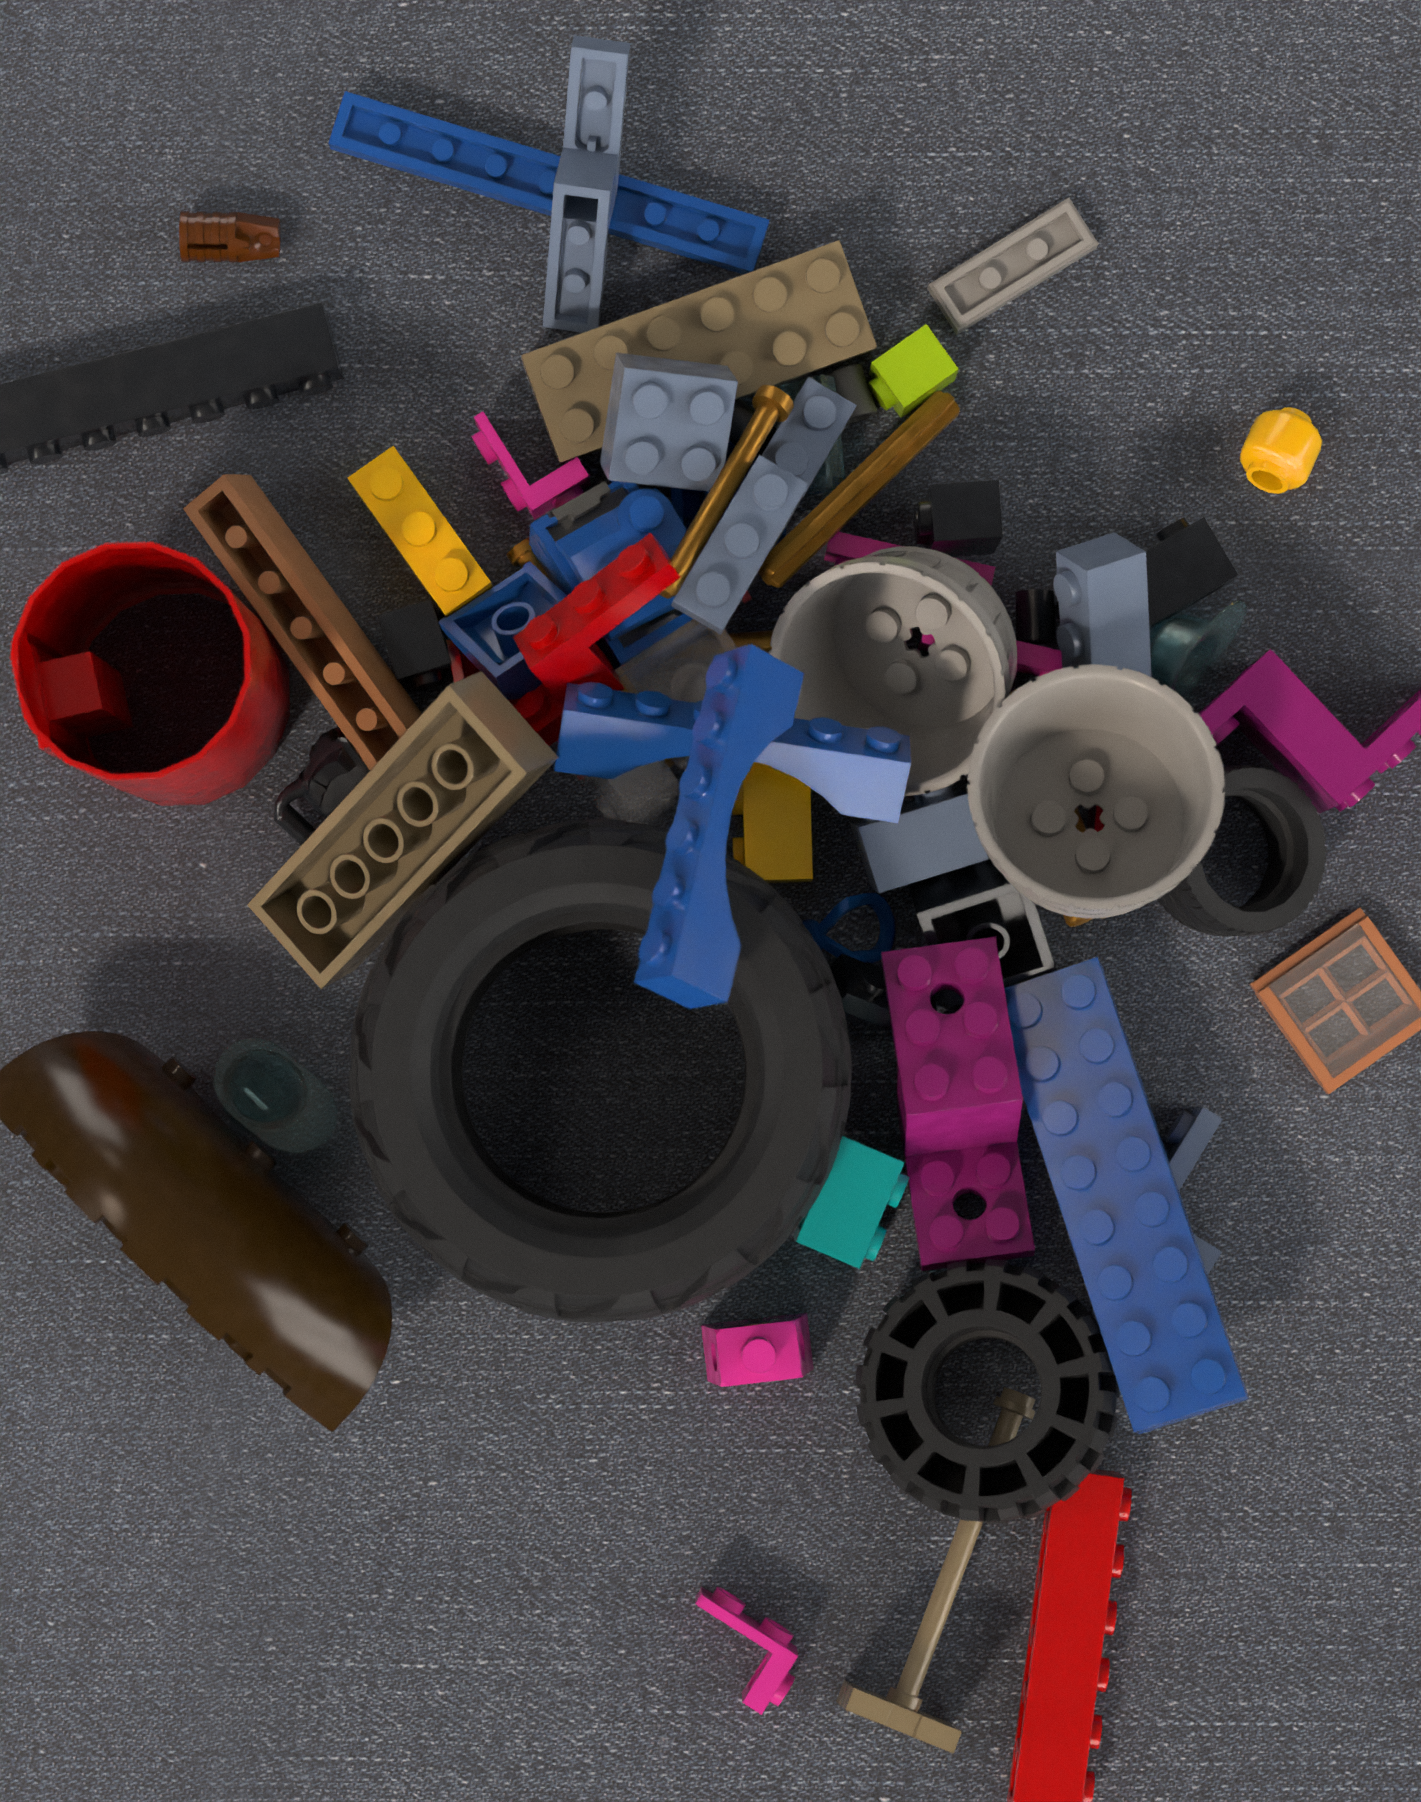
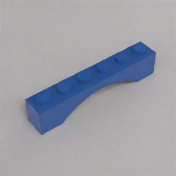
M752 644L715 655L713 662L707 670L705 678L707 687L700 715L693 726L692 736L694 740L687 769L683 773L679 784L680 798L674 822L666 837L667 851L660 879L656 883L652 894L653 908L649 925L638 952L640 961L635 983L689 1009L728 1002L741 947L731 916L726 886V842L730 816L740 786L754 761L775 738L792 727L804 677L803 672Z
M586 682L581 685L567 683L556 755L559 758L555 761L554 771L612 780L643 765L667 758L690 756L694 740L692 736L693 726L700 715L703 700L696 703L674 700L656 691H643L638 694L616 691L605 684L597 682ZM824 717L812 720L794 718L792 727L775 738L754 762L766 764L797 778L822 795L841 815L898 823L911 767L910 736L899 734L897 731L883 726L863 729L843 726L836 720Z

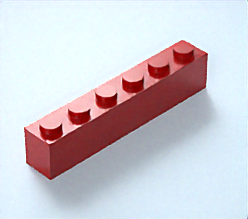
M1096 1469L1094 1473L1090 1471L1086 1478L1078 1485L1080 1489L1066 1501L1060 1500L1046 1508L1047 1512L1044 1513L1007 1802H1092L1095 1773L1087 1771L1089 1749L1099 1748L1102 1733V1715L1094 1714L1097 1691L1106 1692L1110 1669L1109 1658L1101 1656L1104 1634L1113 1635L1117 1617V1602L1109 1600L1111 1579H1120L1124 1563V1545L1116 1543L1119 1521H1128L1132 1500L1131 1488L1124 1487L1125 1478L1115 1471Z

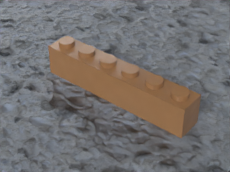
M239 474L222 475L185 506L183 510L366 766L371 770L422 715L421 711L398 682L393 672L251 475Z

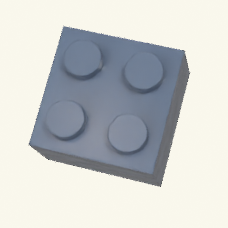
M616 353L600 460L607 479L610 481L709 492L725 465L738 385V380L729 367Z
M949 785L933 792L927 790L925 794L914 795L915 802L902 805L898 823L866 818L851 821L850 825L869 886L878 893H882L988 860L987 853L984 851L975 831L968 804V793L958 789L953 790L952 786Z

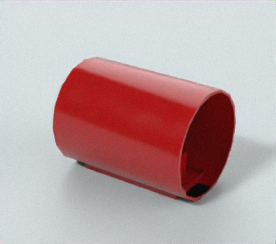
M154 542L104 543L62 562L29 596L12 639L10 660L21 710L31 731L37 736L39 749L121 791L161 806L204 805L245 787L275 755L290 716L289 670L271 631L199 560ZM199 593L231 605L244 634L245 681L229 722L197 755L157 773L111 774L94 758L88 737L133 726L121 672L91 651H88L92 640L120 611L156 595Z

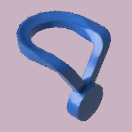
M863 893L843 899L820 924L814 919L802 920L820 950L824 949L837 958L843 953L864 963H874L881 959V952L890 951L894 943L895 919L891 907L877 893ZM863 905L873 908L880 922L879 940L870 950L850 951L826 936L844 914Z

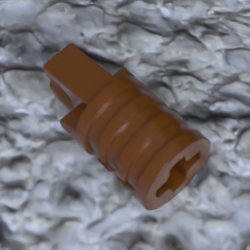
M181 211L179 220L181 261H229L230 263L277 258L280 255L281 249L280 220L278 218L240 212L206 213V211H197V213H190V211Z

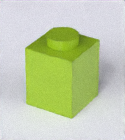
M925 324L871 362L869 375L873 380L868 383V386L874 398L884 410L887 411L893 407L899 417L902 418L924 403L936 391H941L954 382L959 369L928 325Z

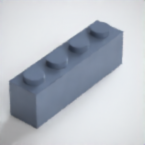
M1115 532L1056 551L1057 574L1054 577L1053 585L1056 597L1059 600L1060 626L1057 629L1056 636L1058 646L1062 652V668L1073 666V669H1076L1079 665L1099 664L1117 666L1119 670L1126 668L1151 677L1146 551Z

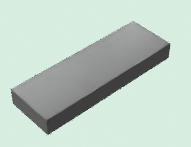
M1067 198L928 284L927 289L956 335L1092 252L1099 243L1070 198Z

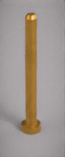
M762 385L757 390L752 399V405L756 410L670 559L681 578L660 593L662 597L669 599L677 595L775 422L787 420L794 407V403L790 396L781 389L771 385Z

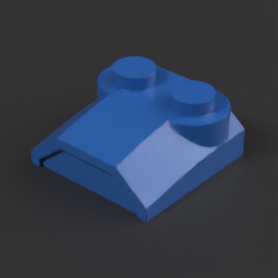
M657 488L652 490L640 489L628 494L622 500L619 507L557 540L555 546L559 552L564 554L581 583L589 580L614 561L624 549L636 544L650 532L671 559L687 530L671 502ZM658 594L606 634L607 637L612 641L675 609L671 606L675 596L668 599Z
M529 561L523 565L522 569L449 617L442 618L438 623L442 631L472 664L487 676L507 700L521 699L526 693L535 690L543 683L529 669L513 637L522 631L532 619L543 615L567 595Z

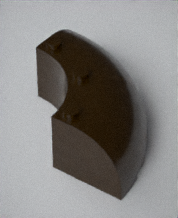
M84 1031L46 1040L31 1047L6 1064L0 1070V1120L14 1135L18 1136L21 1133L24 1140L35 1150L31 1154L34 1160L66 1188L65 1194L93 1223L98 1224L102 1220L106 1228L123 1243L120 1250L157 1286L163 1281L180 1300L188 1305L185 1312L218 1341L223 1338L226 1344L256 1374L260 1376L265 1372L275 1383L284 1389L282 1393L288 1400L329 1431L333 1432L349 1416L368 1392L382 1366L391 1336L392 1303L390 1293L378 1269L363 1253L369 1246L367 1241L346 1222L337 1228L272 1170L278 1164L275 1158L255 1140L246 1145L191 1087L197 1080L196 1077L173 1056L165 1063L148 1048L126 1036L103 1031Z

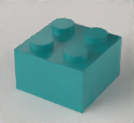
M843 1136L833 1168L817 1200L795 1230L793 1235L795 1241L860 1269L864 1258L874 1261L887 1232L884 1227L878 1225L887 1205L897 1208L909 1180V1176L900 1173L905 1162Z

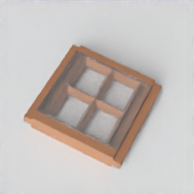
M1361 907L1348 914L1249 984L1326 1094L1336 1090L1421 1030V990Z

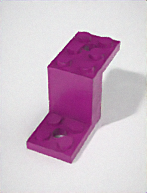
M1270 649L1249 665L1198 714L1209 728L1216 746L1238 727L1283 776L1290 778V781L1297 783L1298 787L1306 792L1305 795L1310 797L1311 803L1316 807L1319 814L1333 807L1341 812L1347 806L1350 808L1354 806L1376 785L1369 778L1376 770L1381 774L1389 767L1393 769L1417 747L1410 738L1416 733L1421 736V688L1360 744Z
M996 937L881 952L882 969L898 1065L897 1116L906 1175L909 1176L908 1188L921 1271L947 1268V1264L965 1260L970 1264L986 1263L987 1259L1010 1260L1032 1257L1035 1253L1017 1145L1023 1098ZM952 990L961 996L964 1004L956 1013L947 1015L937 1012L932 1007L930 1000L938 991ZM965 1193L978 1195L984 1201L986 1210L976 1219H964L957 1215L953 1208L955 1199Z

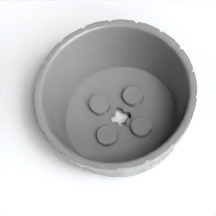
M898 546L881 549L862 558L852 559L833 566L809 581L808 584L795 593L783 609L785 612L780 614L770 642L772 650L769 651L770 655L804 673L794 718L812 720L824 717L836 720L843 726L863 729L883 726L891 728L899 734L910 736L911 767L904 796L925 794L927 790L933 792L955 783L961 779L963 774L966 776L974 745L979 742L977 737L991 714L997 707L1000 709L1002 707L1001 703L1010 695L1016 674V637L1008 612L993 587L969 565L948 554L921 547ZM919 627L923 635H933L935 643L928 647V656H921L918 649H909L906 645V640L913 636L911 628Z
M1096 664L1079 665L1076 669H1073V666L1058 669L1037 677V681L1033 683L1029 681L1016 689L1001 703L1002 707L1000 709L997 707L985 722L977 737L979 742L974 745L967 778L970 785H967L968 804L975 831L984 851L996 868L1022 895L1035 904L1052 912L1078 918H1108L1125 914L1160 898L1174 889L1192 872L1208 851L1216 835L1214 831L1219 827L1224 808L1225 792H1222V789L1225 787L1221 757L1219 750H1215L1216 743L1209 728L1199 714H1195L1192 711L1193 707L1181 695L1165 684L1161 686L1158 684L1159 681L1152 677L1126 668L1119 670L1117 666ZM1080 805L1087 810L1091 809L1094 805L1101 807L1103 812L1099 819L1105 826L1099 832L1092 828L1087 829L1084 833L1078 831L1075 826L1079 821V817L1074 813L1075 809Z

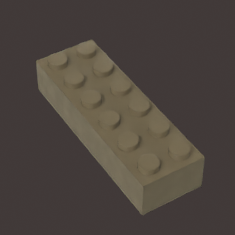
M838 240L521 355V360L559 465L576 457L581 458L602 450L616 353L728 366L738 380L736 400L756 394L762 385L776 387L870 353L877 348L841 242Z
M482 671L449 685L247 905L319 988L323 989L355 971L390 934L395 924L414 901L432 884L437 883L559 757Z

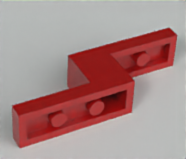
M651 532L636 544L624 549L614 561L589 580L578 584L568 596L543 615L532 619L522 631L513 637L529 669L543 683L535 690L526 693L513 707L548 746L559 737L567 683L581 685L586 682H597L609 686L612 690L622 691L625 689L608 657L595 642L681 578L666 551Z

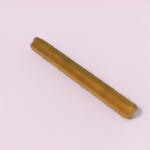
M936 391L769 552L758 571L762 580L769 586L782 587L959 415L960 408L955 402V398L950 393H943L941 391Z

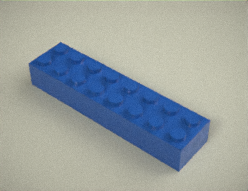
M1098 957L1004 988L1021 1091L1133 1431L1142 1434L1248 1400L1249 1396L1104 968Z

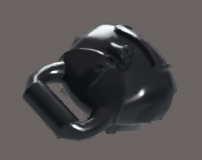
M335 727L320 735L316 743L311 747L309 753L310 760L305 770L299 774L298 779L290 783L279 794L274 804V821L301 846L316 829L290 803L305 797L311 807L326 819L370 772L339 727Z

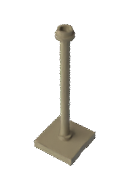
M1006 1387L1003 1388L1001 1396H996L993 1405L1002 1410L988 1446L1003 1444L1014 1439L1023 1417L1033 1420L1035 1411L1032 1410L1035 1403L1034 1398ZM961 1519L897 1687L890 1686L885 1697L844 1680L836 1700L840 1706L849 1712L953 1754L962 1731L947 1721L920 1711L923 1699L918 1698V1694L983 1522Z

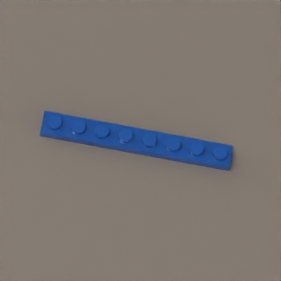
M347 91L344 92L328 142L331 150L551 216L554 180L561 156ZM619 174L617 195L608 234L744 275L756 270L770 220Z

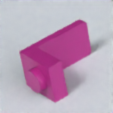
M482 411L474 416L479 432L471 437L487 464L490 465L498 460L505 471L508 479L500 484L517 512L527 507L535 520L553 508L557 509L583 494V490L591 486L589 474L578 457L529 486L485 413Z
M701 1587L695 1597V1604L768 1650L742 1692V1703L761 1715L770 1702L779 1706L795 1679V1676L788 1673L798 1657L797 1647L790 1643L794 1635L770 1618L765 1617L760 1624L742 1612L746 1604L725 1589L717 1587L714 1593H711Z

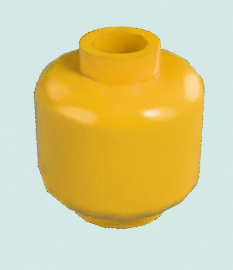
M1286 407L1281 410L1265 411L1255 419L1241 449L1240 462L1246 471L1248 480L1254 486L1268 493H1284L1287 490L1299 488L1307 481L1320 453L1322 438L1318 429L1312 424L1310 417L1299 409Z

